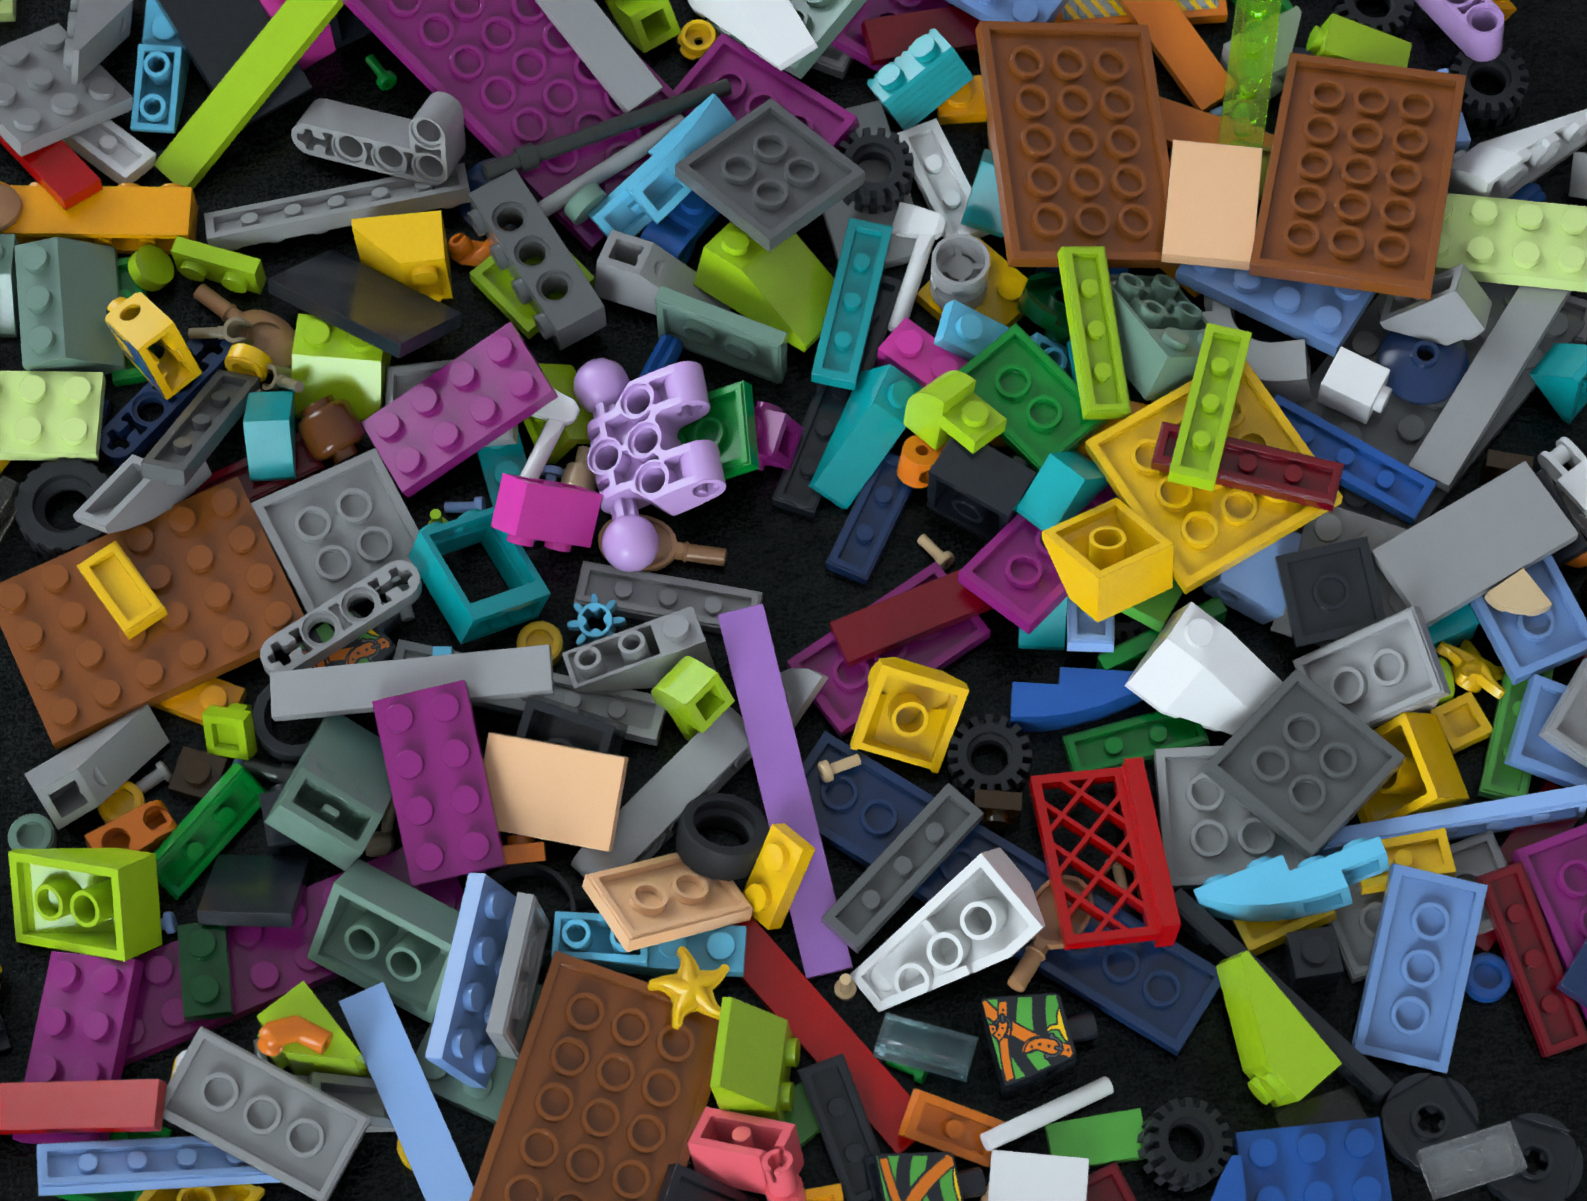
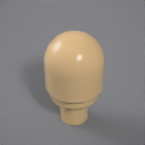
M578 447L575 462L568 463L563 470L562 483L578 485L596 492L595 474L589 470L587 465V455L590 447Z

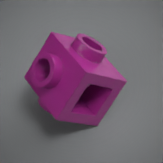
M758 401L756 407H754L759 469L757 470H764L765 465L790 470L804 428L786 413H782L783 409Z

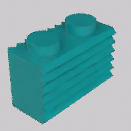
M934 28L929 30V34H923V36L916 39L909 46L908 51H902V55L896 57L894 62H889V64L883 66L875 74L874 79H868L867 85L889 115L904 131L917 125L972 80L974 76L970 73L954 48Z

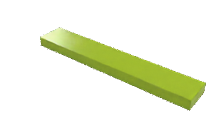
M286 0L153 165L173 183L194 189L344 5L342 0Z

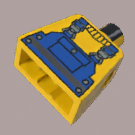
M141 292L135 293L128 299L119 297L108 305L105 322L122 351L166 400L202 374L174 322ZM154 344L161 345L164 348L162 358L159 359L148 348L149 346Z

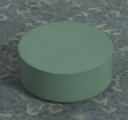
M589 183L568 201L564 208V214L574 225H579L590 218L587 214L605 199L607 194L597 183Z
M32 813L19 817L13 822L8 832V843L12 850L55 849L57 846L58 837L55 828L46 817L40 814Z

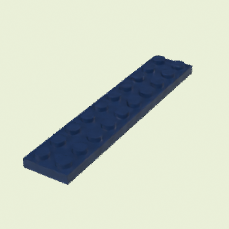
M826 731L803 763L821 840L867 868L934 799V796L858 750L851 749L848 744ZM854 754L859 755L861 765L834 774V780L831 782H823L817 768L820 761L827 760L830 764ZM978 824L912 895L927 904L980 853L999 847L1031 883L1034 894L1040 886L1049 880V876L1044 862ZM1092 892L1094 905L1108 914L1114 905ZM1122 909L1114 918L1128 928L1145 927L1143 922ZM1091 917L1083 933L1094 932L1100 925V922ZM1032 940L1026 943L1013 957L1020 961L1025 953V948L1030 945ZM1154 941L1072 950H1064V948L1048 950L1045 955L1046 959L1041 962L1036 970L1175 1056L1179 1055L1221 987L1216 966L1176 942L1174 946L1157 948L1154 946Z

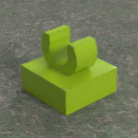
M231 703L228 708L210 705L202 713L207 753L248 761L257 752L252 705Z

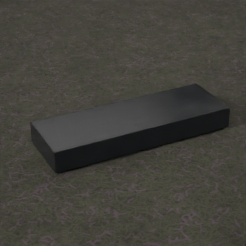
M838 1054L797 1070L837 1180L841 1183L845 1201H868L873 1199L864 1158L880 1155L881 1153L844 1054Z

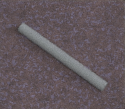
M677 114L538 202V205L546 217L551 216L565 207L568 201L585 185L589 183L600 185L649 154L648 151L685 118L681 114Z

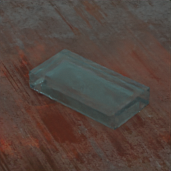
M886 1013L873 1057L966 1082L978 1037Z

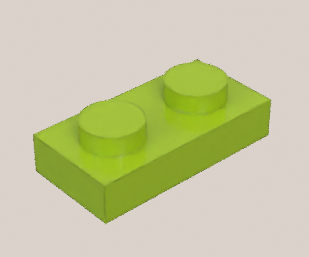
M176 237L171 253L177 271L183 276L194 281L208 279L219 282L225 288L237 293H245L247 290L261 294L266 282L261 259L183 237Z

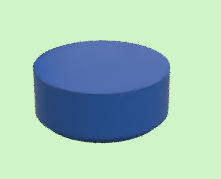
M1480 953L1473 956L1465 992L1472 999L1481 1003H1492L1501 999L1510 987L1512 980L1506 961L1493 953Z

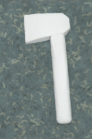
M904 202L899 203L892 225V235L916 238V242L888 324L890 332H893L905 317L909 319L934 241L944 235L947 221L941 213Z
M555 390L558 397L531 415L547 422L520 476L539 479L564 427L574 423L580 412L579 406L574 399Z

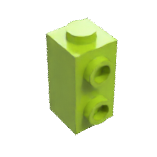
M1332 13L1321 27L1315 26L1307 41L1306 50L1314 56L1407 68L1412 43Z

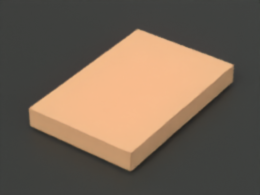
M1173 140L1161 262L1249 270L1256 231L1263 148Z
M488 733L484 763L499 831L607 852L613 851L629 757L500 733Z
M677 852L587 874L582 885L626 952L749 921L753 912V907L733 880H714L697 874L682 862Z

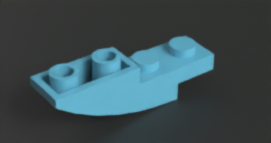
M146 0L142 44H138L130 129L132 131L175 134L184 101L190 56L155 0Z
M712 93L648 151L651 157L587 215L606 238H608L611 229L635 236L651 221L658 224L692 191L675 177V164L729 128L737 120L716 94Z
M952 300L944 305L934 344L969 362L1006 332L1009 327L956 300ZM1039 333L1030 336L1073 379L1067 347Z
M1380 836L1370 840L1368 838H1358L1347 843L1342 848V851L1327 857L1322 855L1309 857L1291 871H1289L1283 855L1275 858L1266 856L1250 862L1246 869L1232 875L1218 874L1205 880L1201 887L1193 890L1198 904L1212 917L1249 922L1289 920L1326 913L1353 904L1349 886L1390 870L1387 852Z
M555 911L551 958L554 952L558 951L616 972L661 977L678 971L680 961L676 952L679 947L684 946L693 956L700 970H717L722 964H727L729 972L726 976L744 977L747 927L730 925L626 952L600 913Z

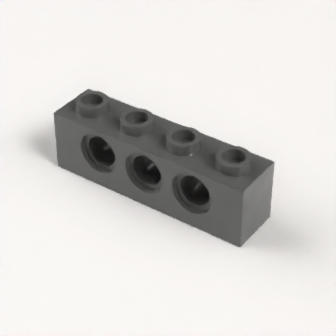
M516 169L468 193L472 211L468 212L467 216L474 231L479 237L484 234L488 237L492 244L489 247V251L494 262L501 271L507 268L513 276L514 280L511 281L512 288L523 305L531 304L536 312V315L533 316L534 322L545 340L552 337L561 351L607 326L603 303ZM512 223L521 225L520 228L514 231L502 229L504 226ZM534 257L543 259L538 265L531 266L524 263L526 260ZM553 292H562L566 294L563 298L559 300H550L546 298L550 293Z

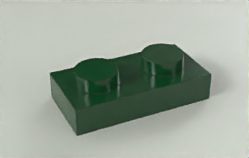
M199 923L177 925L184 1019L186 1022L233 1017L234 1006L227 926L199 925Z

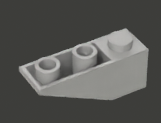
M71 0L70 10L77 12L69 11L67 38H74V40L65 39L63 65L72 66L71 84L78 85L130 35L133 0Z
M611 229L596 264L594 291L598 297L656 315L655 298L660 287L664 286L722 309L731 310V307L693 285L697 272L657 244Z
M693 606L562 653L575 693L653 688L684 656L693 657L716 671Z
M146 704L117 719L24 775L57 830L100 806L168 744L169 740L149 705Z

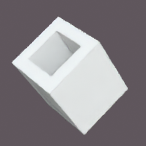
M1340 347L1320 385L1317 402L1367 424L1373 410L1378 413L1383 411L1393 389L1386 386L1390 369Z

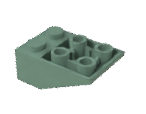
M1109 274L1125 375L1145 400H1158L1193 380L1203 336L1208 323L1202 316V311L1192 304L1179 289L1178 282L1167 275Z
M344 715L324 717L264 823L346 871L362 855L392 797L380 737Z

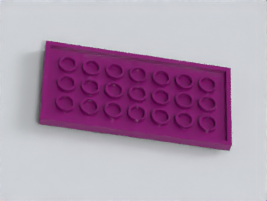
M342 0L432 93L445 92L458 100L463 109L464 125L497 159L512 154L515 147L530 142L535 146L624 114L535 0ZM643 61L663 88L658 94L637 109L677 96ZM690 109L679 114L686 118L693 110ZM676 115L540 162V167L525 173H521L520 170L517 172L529 191L541 201ZM650 154L642 157L599 186L608 196L651 157ZM565 207L552 214L589 252L606 237L591 218H588L579 225H574L564 214Z

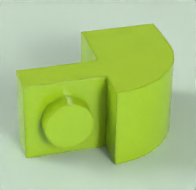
M605 0L612 16L627 38L643 53L681 33L669 0Z
M951 370L940 375L908 399L903 424L935 451L953 437L974 454L1005 431L1007 419L974 393L976 383L974 378L963 372Z
M684 656L651 690L655 703L668 711L680 732L688 741L699 731L704 733L735 701L718 672L690 656Z

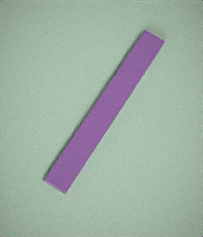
M759 604L719 614L718 619L769 828H771L772 824L785 823L816 848L789 909L806 978L808 980L852 969L853 965L848 945L822 924L823 915L837 900L764 605Z

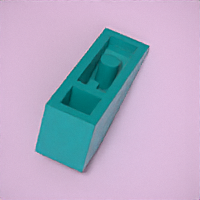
M891 364L861 371L855 391L852 390L809 487L841 509H848L905 430L906 426L903 424L908 399L923 387Z

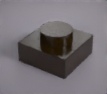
M1488 449L1481 467L1479 484H1486L1524 461L1532 469L1534 457Z
M183 746L168 786L170 794L200 802L228 771L229 761L221 756Z
M975 789L974 805L984 812L981 821L982 825L990 829H1007L1010 825H1019L1023 793Z

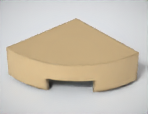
M1524 568L1491 589L1484 597L1496 610L1519 615H1540L1550 610L1552 606L1551 601Z

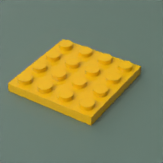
M1246 361L1227 436L1315 457ZM1192 380L1085 441V450L1100 472L1106 477L1107 482L1118 498L1174 544L1173 578L1184 594L1189 593L1328 512L1327 510L1215 484L1214 491L1167 481L1169 473L1151 469V462L1162 421L1181 425ZM1339 490L1334 507L1342 503L1343 496Z

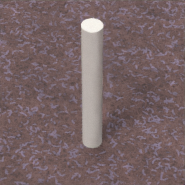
M1103 1076L980 1134L981 1142L987 1151H992L1113 1094L1112 1083L1108 1077Z

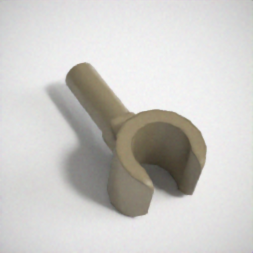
M232 317L225 322L224 326L189 328L188 336L189 339H226L232 344L242 343L252 346L254 341L245 337H238L242 328L255 326L240 317Z
M267 364V369L273 371L274 379L271 384L263 383L262 389L272 392L292 390L298 393L304 390L303 382L292 379V370L289 367Z
M391 797L384 813L381 831L373 833L365 848L367 856L381 857L394 850L393 824L396 811L393 797Z

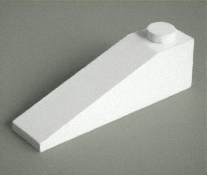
M687 0L696 14L702 18L706 17L717 24L721 31L729 36L733 35L745 43L749 50L780 71L818 48L789 0Z
M1587 109L1481 142L1468 152L1464 150L1456 152L1453 156L1448 193L1509 199L1523 186L1536 181L1587 143Z
M1190 602L1172 614L1124 686L1164 715L1173 718L1181 717L1201 724L1202 728L1233 735L1283 682L1229 629L1193 602Z
M1000 847L980 853L850 974L851 979L877 1011L880 1012L1012 957L1046 926L1031 883Z

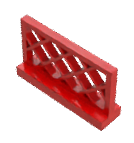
M1143 757L1124 759L1122 767L1030 776L1029 787L1064 950L1154 941L1155 948L1174 946L1181 921ZM1113 783L1116 797L1108 807L1087 794L1093 785ZM1059 788L1073 798L1061 812L1045 801L1043 790ZM1079 802L1100 815L1090 830L1068 816ZM1117 807H1118V809H1119L1120 815L1117 814L1116 812H1114V810H1115ZM1049 817L1055 820L1051 825ZM1106 820L1124 831L1125 839L1118 848H1115L1096 835ZM1060 825L1082 838L1071 853L1054 843L1053 834ZM1088 843L1110 857L1099 872L1077 858ZM1126 848L1128 849L1129 856L1123 853ZM1058 859H1060L1061 861H1063V863H1062V865H1061L1060 867H1059ZM1115 862L1133 872L1134 881L1127 890L1105 877ZM1069 867H1072L1091 880L1080 895L1063 885L1062 876ZM1097 885L1119 899L1108 914L1086 900ZM1136 889L1138 893V898L1133 895ZM1067 901H1069L1070 903L1073 904V905L1069 908V910H1068ZM1127 904L1142 914L1145 927L1128 928L1114 918L1122 907ZM1078 909H1081L1100 922V925L1094 932L1073 933L1071 918Z

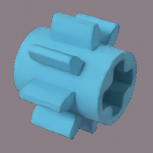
M592 594L590 604L583 607L578 603H574L573 606L578 613V618L567 623L569 630H581L582 634L576 641L579 647L587 644L588 641L591 643L615 634L616 627L625 626L626 620L620 616L612 617L611 614L617 608V603L614 599L604 606L599 603L596 594ZM604 615L603 620L606 628L602 632L597 628L589 632L591 628L587 622L588 619L593 616L599 620Z

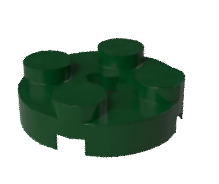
M1040 272L1030 276L1018 302V311L1038 326L1044 328L1047 338L1056 343L1066 344L1070 340L1060 273Z

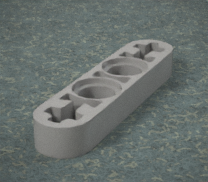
M405 560L390 562L268 638L260 650V658L266 673L270 676L269 672L311 668L413 604L422 592V581L417 568ZM398 575L402 580L408 579L409 588L402 591L399 587H394L392 579ZM378 586L381 589L382 595L384 593L386 595L388 603L382 605L378 592L374 590ZM358 598H367L374 603L372 613L365 618H355L348 612L350 604ZM320 622L329 623L335 628L333 637L325 643H317L309 638L311 628ZM298 636L302 637L305 648L309 651L305 655L302 652L301 646L298 647L295 638ZM280 649L285 654L290 653L291 662L285 666L280 661L275 662L274 653Z

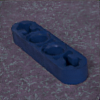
M218 338L191 339L186 345L198 365L201 362L203 363L205 371L194 379L192 386L188 389L180 390L168 400L148 382L101 431L100 449L108 463L114 466H121L132 454L141 457L176 421L218 369H227L224 361L233 344L226 339ZM220 344L222 353L219 355L213 352L208 355L206 354L205 347L207 345L217 347ZM158 403L164 407L163 414L159 419L149 422L139 417L140 411L145 405ZM130 421L134 422L137 429L143 433L142 435H139L136 428L133 431L131 430ZM115 438L121 441L127 438L129 447L125 450L119 446L114 449L112 441Z

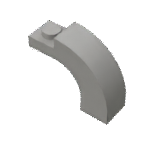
M1204 295L1205 312H1202V316L1206 321L1211 324L1238 329L1236 326L1235 310ZM1251 338L1246 361L1273 399L1279 394L1293 403L1313 401L1311 364L1305 339L1270 343Z

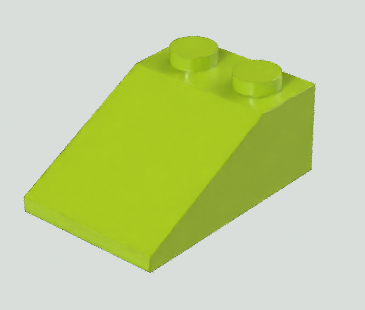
M730 221L704 246L693 285L745 317L786 332L787 342L805 352L821 336L834 278L796 233L769 252Z
M124 848L13 849L8 851L16 942L127 961L163 945L155 853Z
M1248 950L1226 958L1216 965L1242 1070L1250 1079L1247 1083L1249 1089L1259 1101L1265 1105L1270 1103L1274 1108L1298 1102L1342 1064Z

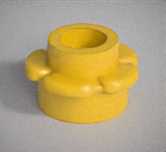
M697 19L688 22L683 27L681 33L678 34L677 42L681 45V54L689 60L700 59L720 35L715 32L714 27L709 22ZM702 40L703 43L701 45L695 44V41Z

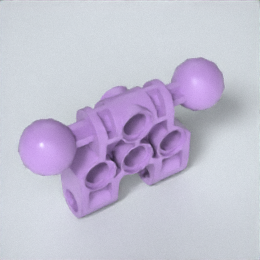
M606 358L592 359L578 370L574 378L573 393L579 404L586 411L593 413L594 419L587 424V435L590 439L587 465L589 470L595 474L599 493L603 494L600 504L601 509L611 514L613 520L602 536V551L614 568L626 572L641 571L655 559L659 551V536L652 523L646 518L639 516V509L653 505L675 516L719 496L726 490V482L717 443L711 440H695L682 445L681 441L677 438V434L682 427L700 419L710 411L703 367L697 362L682 361L630 381L623 367L616 361Z

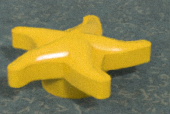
M1465 639L1459 648L1441 642L1436 648L1438 654L1443 655L1453 663L1451 670L1454 681L1460 687L1473 693H1478L1483 688L1497 699H1501L1506 693V690L1497 682L1503 677L1504 667L1496 666L1482 658L1471 641Z
M684 946L679 947L676 952L680 961L677 974L651 979L647 985L650 991L660 990L670 997L673 1003L672 1027L676 1030L681 1028L683 1018L691 1012L699 1011L704 1015L719 1020L721 1007L715 1000L713 990L729 972V966L722 964L717 970H700L687 948Z

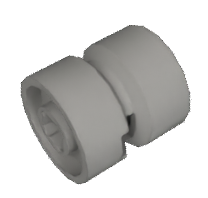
M957 233L946 236L934 248L931 262L930 293L933 301L940 308L944 309L946 303L956 300L975 309L982 304L986 297L990 256L987 247L978 238L969 234Z

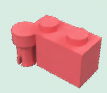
M710 1107L705 1108L688 1141L696 1172L735 1189L764 1194L767 1197V1201L806 1200L803 1182L798 1176L805 1162L795 1124Z

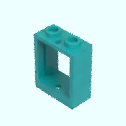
M495 506L482 511L471 509L459 516L458 519L443 524L437 521L426 525L418 532L417 539L408 555L460 644L537 618L551 594L522 545L506 541L507 533L491 527ZM481 542L509 590L470 604L442 555Z

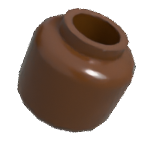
M329 395L301 411L304 418L298 423L297 429L315 460L325 461L332 458L334 464L338 465L359 453L355 445L364 438L365 430L347 400H335L333 395Z

